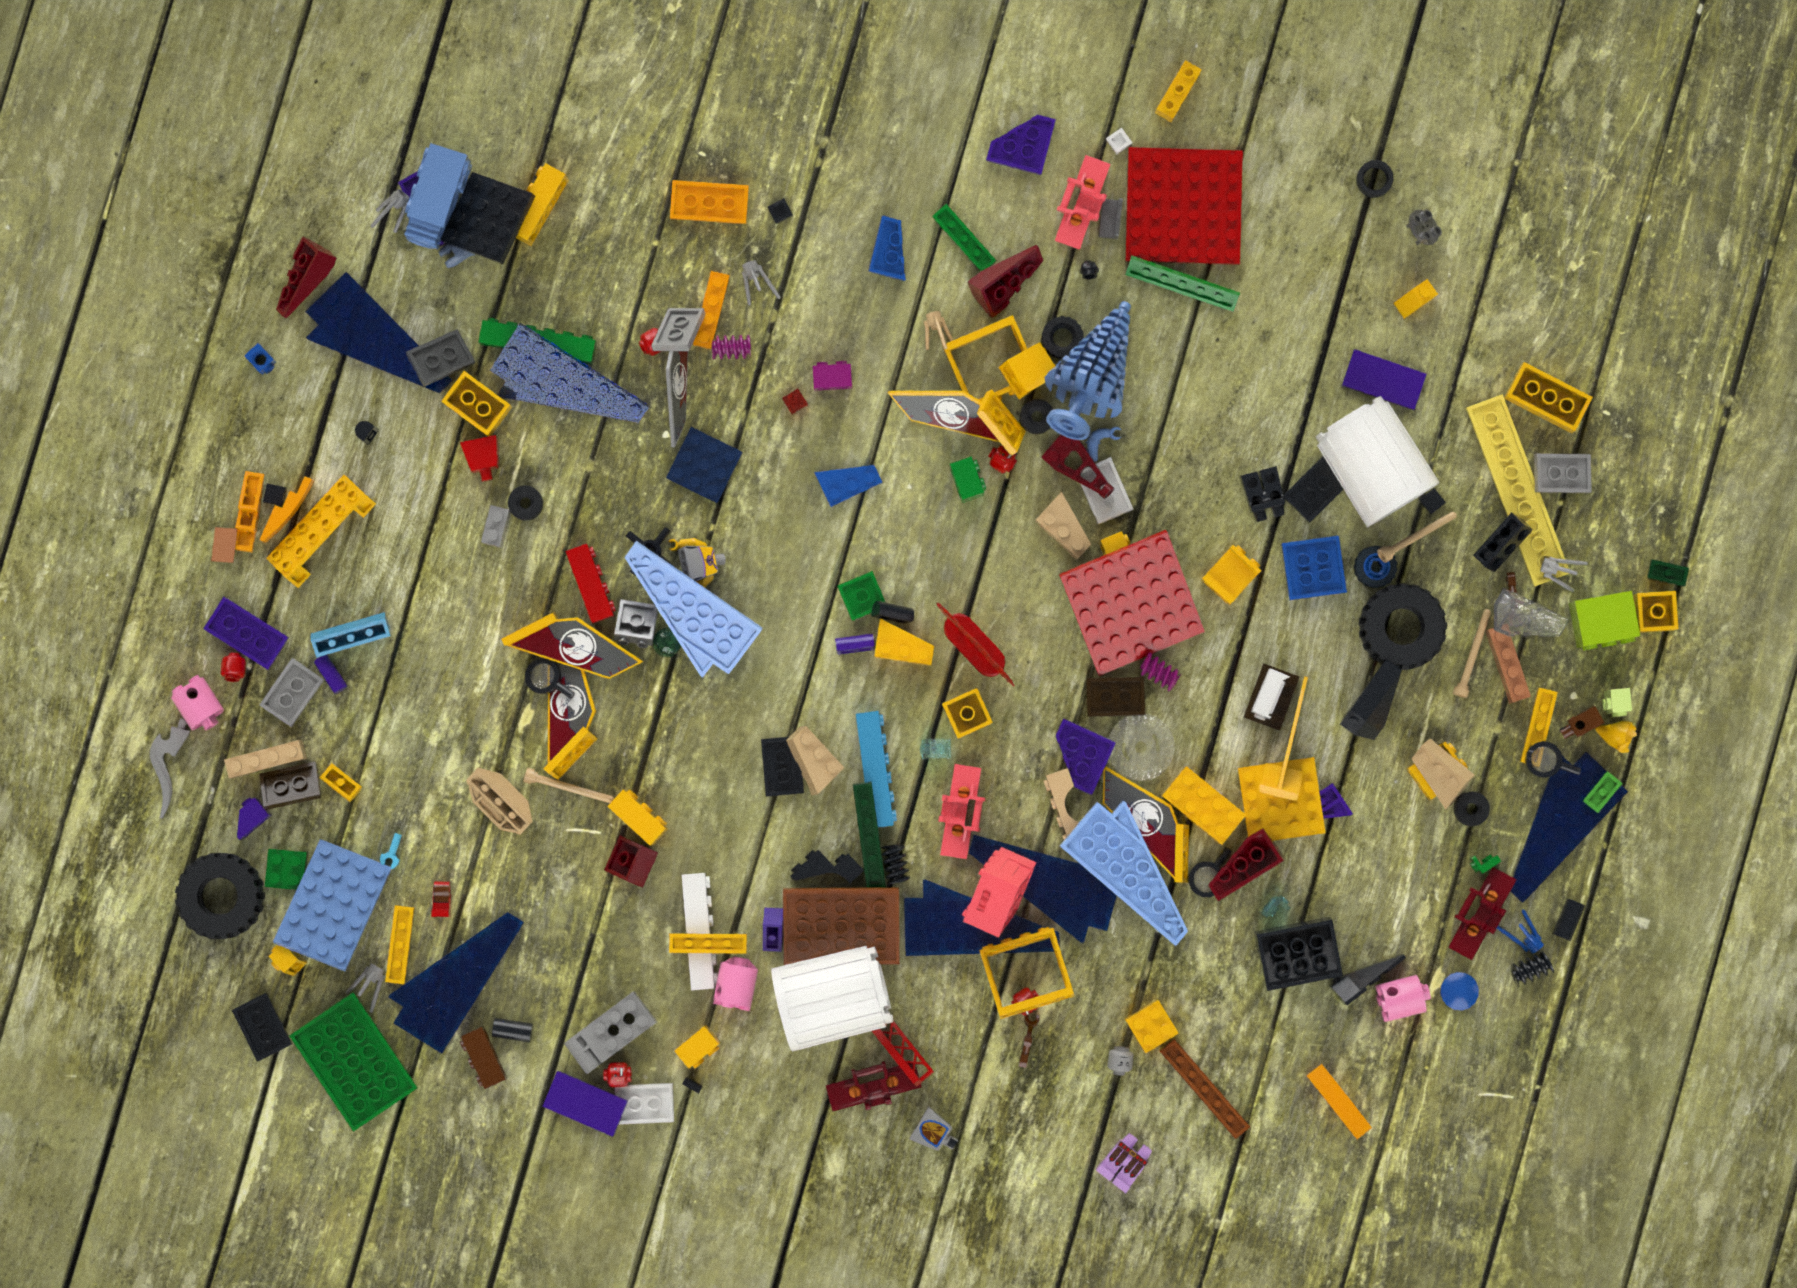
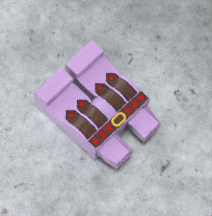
M1130 1133L1123 1140L1120 1139L1096 1168V1171L1109 1181L1112 1179V1183L1124 1193H1127L1132 1183L1147 1165V1159L1152 1152L1145 1144L1142 1145L1138 1152L1135 1151L1132 1147L1138 1139Z

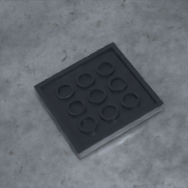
M472 172L464 193L461 194L442 234L441 241L503 265L535 195Z

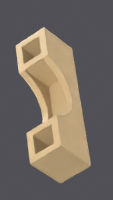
M296 740L225 759L224 761L228 777L234 779L264 769L306 760L307 757L302 740Z
M1068 768L1046 775V780L1043 781L1046 791H1051L1053 797L1050 799L1052 808L1058 811L1059 816L1056 817L1059 828L1063 827L1064 829L1063 840L1067 838L1079 823L1068 815L1065 808L1066 795L1074 787Z

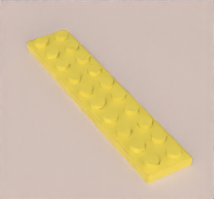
M1502 394L1469 406L1466 410L1506 516L1508 517L1512 512L1521 517L1533 529L1518 547L1533 587L1551 581V579L1543 577L1544 573L1540 572L1544 558L1565 559L1542 496L1540 493L1535 492L1534 475ZM1558 563L1560 567L1569 569L1567 564ZM1558 570L1556 575H1552L1556 578H1559L1569 573H1565Z

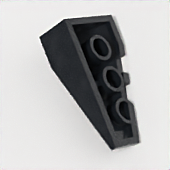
M1386 659L1343 716L1340 725L1356 736L1375 740L1386 724L1402 669Z
M1400 954L1351 971L1341 977L1333 978L1331 980L1332 984L1329 987L1344 1005H1349L1367 991L1366 987L1368 985L1371 986L1379 981L1383 973L1386 974L1406 957L1404 954Z

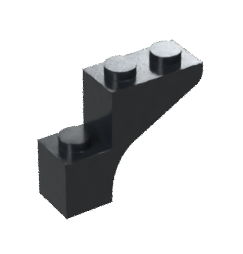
M812 850L805 856L806 862L802 865L798 863L791 869L793 874L790 876L797 881L826 873H836L851 883L864 870L849 853L846 856L841 854L835 860L837 864L833 866L820 850L816 852Z

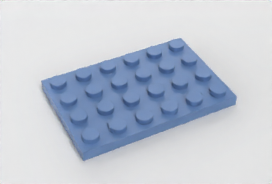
M320 839L273 943L346 972L388 879L391 867Z

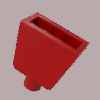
M492 435L460 442L471 472H480L482 482L493 480L491 469L499 468L498 437Z

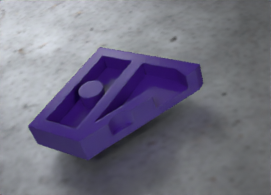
M1333 783L1319 791L1323 819L1353 815Z

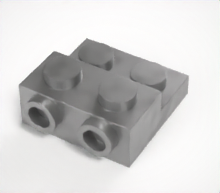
M621 600L614 640L618 641L621 645L636 643L640 648H647L648 645L652 646L658 615L657 607L654 604Z

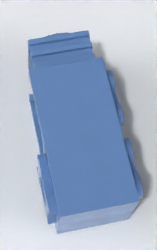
M430 143L429 148L426 147L417 172L418 182L412 187L405 209L409 223L404 235L408 241L425 248L439 249L442 234L457 205L460 193H464L472 170L471 161L466 154Z

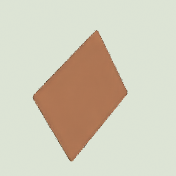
M215 527L211 561L234 562L237 529Z

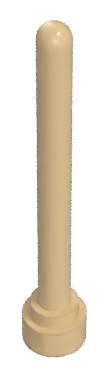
M1450 512L1393 546L1381 547L1377 550L1379 558L1384 563L1390 561L1396 552L1457 517V514Z
M1489 609L1483 611L1461 681L1454 687L1452 694L1456 696L1468 697L1469 686L1467 685L1490 618L1491 611Z
M527 768L524 783L538 782L607 803H611L614 800L613 796L538 775L535 769Z

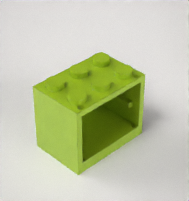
M1632 591L1568 603L1577 648H1582L1583 651L1596 649L1599 644H1601L1602 648L1617 645L1616 641H1620L1621 644L1636 641V637H1640Z

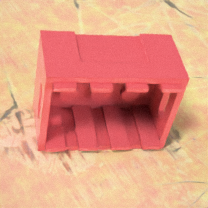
M1003 847L999 851L995 850L988 859V862L985 863L978 873L981 875L971 903L962 913V916H965L963 922L999 937L1019 908L1036 862Z

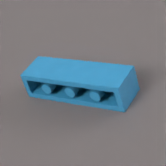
M383 612L311 633V643L317 658L391 636V630L386 614Z

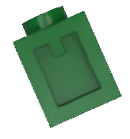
M1490 854L1481 860L1482 864H1480L1476 856L1470 857L1472 862L1469 864L1475 873L1483 874L1502 861L1498 855L1492 856Z

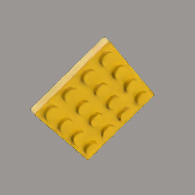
M1314 757L1288 761L1287 768L1303 771L1297 801L1259 792L1265 764L1238 768L1248 837L1262 828L1265 829L1273 841L1326 833ZM1284 761L1269 764H1274L1283 767Z

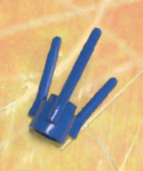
M1522 909V914L1533 933L1530 934L1522 924H1519L1520 929L1526 935L1524 939L1525 944L1499 925L1497 929L1521 946L1525 952L1529 950L1534 954L1544 944L1526 911Z

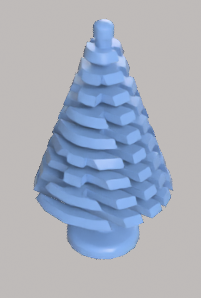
M1122 301L1118 309L1111 311L1109 316H1106L1101 321V325L1098 324L1093 331L1069 352V356L1065 355L1045 376V383L1050 392L1054 384L1058 385L1055 397L1062 403L1065 401L1067 392H1072L1068 406L1070 407L1069 411L1054 409L1046 417L1049 426L1067 438L1074 440L1087 439L1090 434V426L1079 415L1080 413L1090 415L1095 403L1098 404L1095 417L1105 418L1108 408L1113 409L1110 418L1118 416L1122 411L1128 346L1127 336L1129 335L1128 325L1130 324V316L1127 313L1131 309V305L1128 302Z

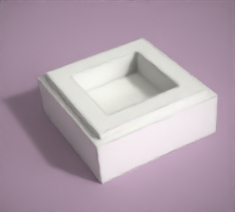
M1122 128L1106 138V141L1116 155L1132 145L1131 140Z

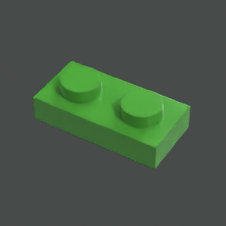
M1607 771L1583 802L1596 813H1599L1623 783Z

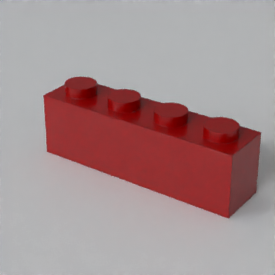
M586 543L565 551L592 624L614 617L613 612L616 611L613 600L609 601L607 594L610 592L606 582L602 583L600 578L603 573L600 565H596L593 559L596 557L593 546L589 547Z

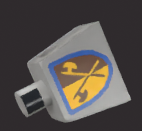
M929 1106L909 1137L910 1140L939 1151L942 1144L953 1150L958 1139L949 1135L952 1126Z

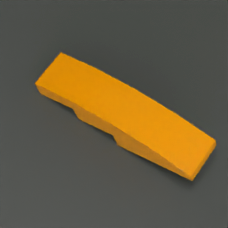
M245 471L235 527L237 529L235 550L253 553L265 477L262 473Z
M305 476L297 493L289 491L282 508L274 506L260 541L267 543L288 523L307 497L314 480Z
M1322 1064L1307 1075L1308 1079L1357 1140L1372 1129L1364 1116Z

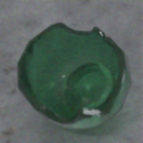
M669 627L660 629L654 635L652 647L655 653L661 657L670 658L682 647Z

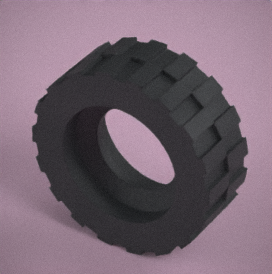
M1055 317L1043 329L1042 345L1053 358L1062 359L1065 355L1069 356V352L1084 338L1082 327L1071 317ZM1064 328L1071 332L1072 341L1068 346L1060 347L1055 344L1053 335L1058 329Z

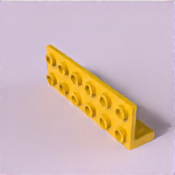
M343 475L266 559L287 580L299 588L311 575L302 566L353 510L364 518L376 503L362 492L346 475Z

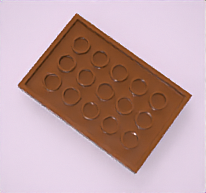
M899 887L783 888L784 965L863 946L876 948L878 957L875 958L881 965L900 964Z

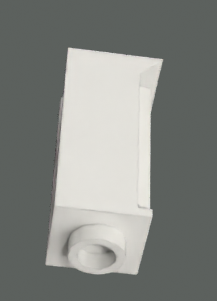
M1271 668L1268 669L1251 712L1255 713L1254 717L1263 721L1266 718H1271L1269 714L1273 713L1285 682L1283 680L1290 676Z

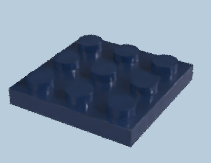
M691 427L666 479L718 504L743 452Z

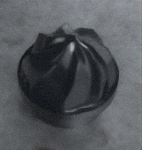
M1088 260L1082 263L1080 269L1082 278L1086 280L1097 278L1099 268L1095 262Z

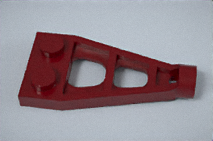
M1060 435L1041 456L1054 470L1099 493L1103 499L1109 497L1115 489L1107 481L1080 440ZM1073 451L1078 452L1083 461L1077 470L1067 467L1064 463ZM1087 466L1096 474V478L1092 482H1088L1081 477V473Z

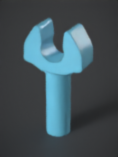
M394 833L389 852L380 856L382 865L386 863L387 858L393 860L391 869L397 867L400 862L396 852L402 837L401 834Z

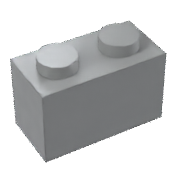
M490 505L481 540L483 544L498 548L503 547L511 515L509 509Z

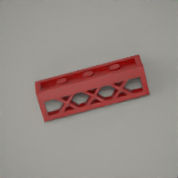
M894 1021L891 1023L890 1032L882 1031L881 1029L872 1031L916 1087L934 1073L933 1069ZM892 1035H900L903 1038L902 1047L892 1044ZM904 1050H912L914 1052V1061H906L903 1058ZM916 1064L924 1065L928 1070L920 1078L915 1073Z

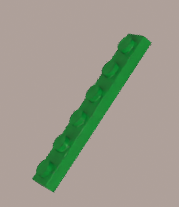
M1131 256L1125 274L1234 312L1240 296V292L1135 256Z

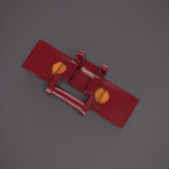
M1492 867L1479 891L1470 887L1469 895L1459 913L1454 916L1455 919L1462 923L1448 948L1473 960L1484 938L1488 933L1495 934L1500 921L1507 911L1502 907L1517 879ZM1476 896L1482 898L1474 917L1472 916L1470 920L1465 919Z
M882 1061L881 1064L856 1071L852 1069L853 1078L825 1085L832 1112L863 1103L866 1111L871 1110V1107L885 1103L890 1105L892 1104V1095L922 1088L921 1084L916 1087L900 1066L887 1069L885 1061ZM916 1067L915 1073H916V1074L918 1075V1077H919V1074H918V1071H917V1067ZM884 1072V1078L859 1084L858 1078Z

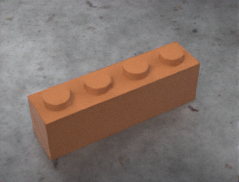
M1507 624L1486 630L1485 633L1509 704L1531 697Z

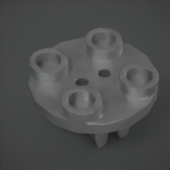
M1428 209L1412 212L1409 216V223L1405 225L1407 229H1411L1412 234L1417 239L1416 245L1420 243L1433 245L1442 235L1441 228L1437 226L1431 211Z

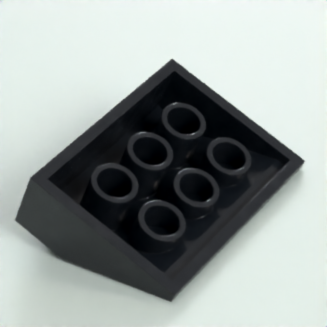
M1330 917L1254 931L1267 991L1343 976L1333 920Z

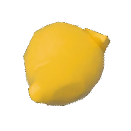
M1619 721L1595 728L1596 732L1608 745L1621 753L1630 752L1628 749L1633 737L1637 736L1636 727L1629 721Z

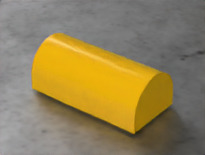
M333 763L320 776L323 782L349 802L362 789V786Z

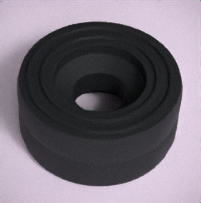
M1042 399L1028 401L1022 407L1020 413V422L1023 428L1032 434L1047 432L1051 427L1047 423L1046 417L1053 410L1052 406ZM1035 411H1039L1043 415V419L1040 422H1035L1032 419V414Z
M527 485L519 486L509 495L508 507L516 518L529 521L535 519L541 513L543 498L535 488ZM523 498L531 500L529 508L521 507L520 501Z
M1474 791L1465 792L1456 799L1454 814L1460 823L1466 826H1477L1488 818L1490 805L1486 797L1481 793ZM1470 803L1475 804L1477 807V811L1473 815L1469 814L1466 810L1467 805Z

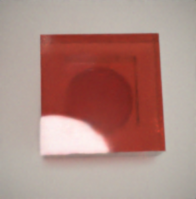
M798 388L782 398L792 415L808 406Z

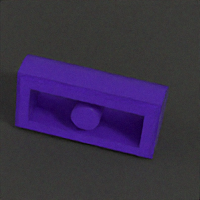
M873 633L835 638L838 655L875 649Z
M328 655L314 660L315 666L334 694H338L348 686Z

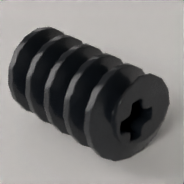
M895 844L881 847V849L887 850L882 853V856L888 857V859L883 861V864L889 865L884 870L891 873L886 876V879L892 880L887 885L906 882L910 879V876L904 875L909 871V868H903L908 863L902 860L906 853L900 852L905 848L904 845Z
M1540 952L1539 957L1533 955L1532 960L1525 958V963L1521 960L1518 961V967L1514 963L1511 964V974L1518 988L1519 981L1524 985L1527 984L1526 978L1534 982V975L1541 979V972L1545 976H1548V969L1554 973L1552 963L1544 952Z

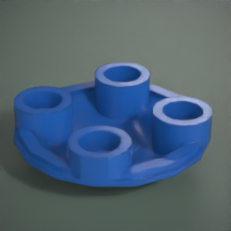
M1455 972L1444 979L1440 995L1448 1007L1454 1010H1465L1475 1004L1479 996V988L1472 976L1462 972Z

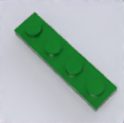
M947 204L932 216L936 223L980 272L997 262Z

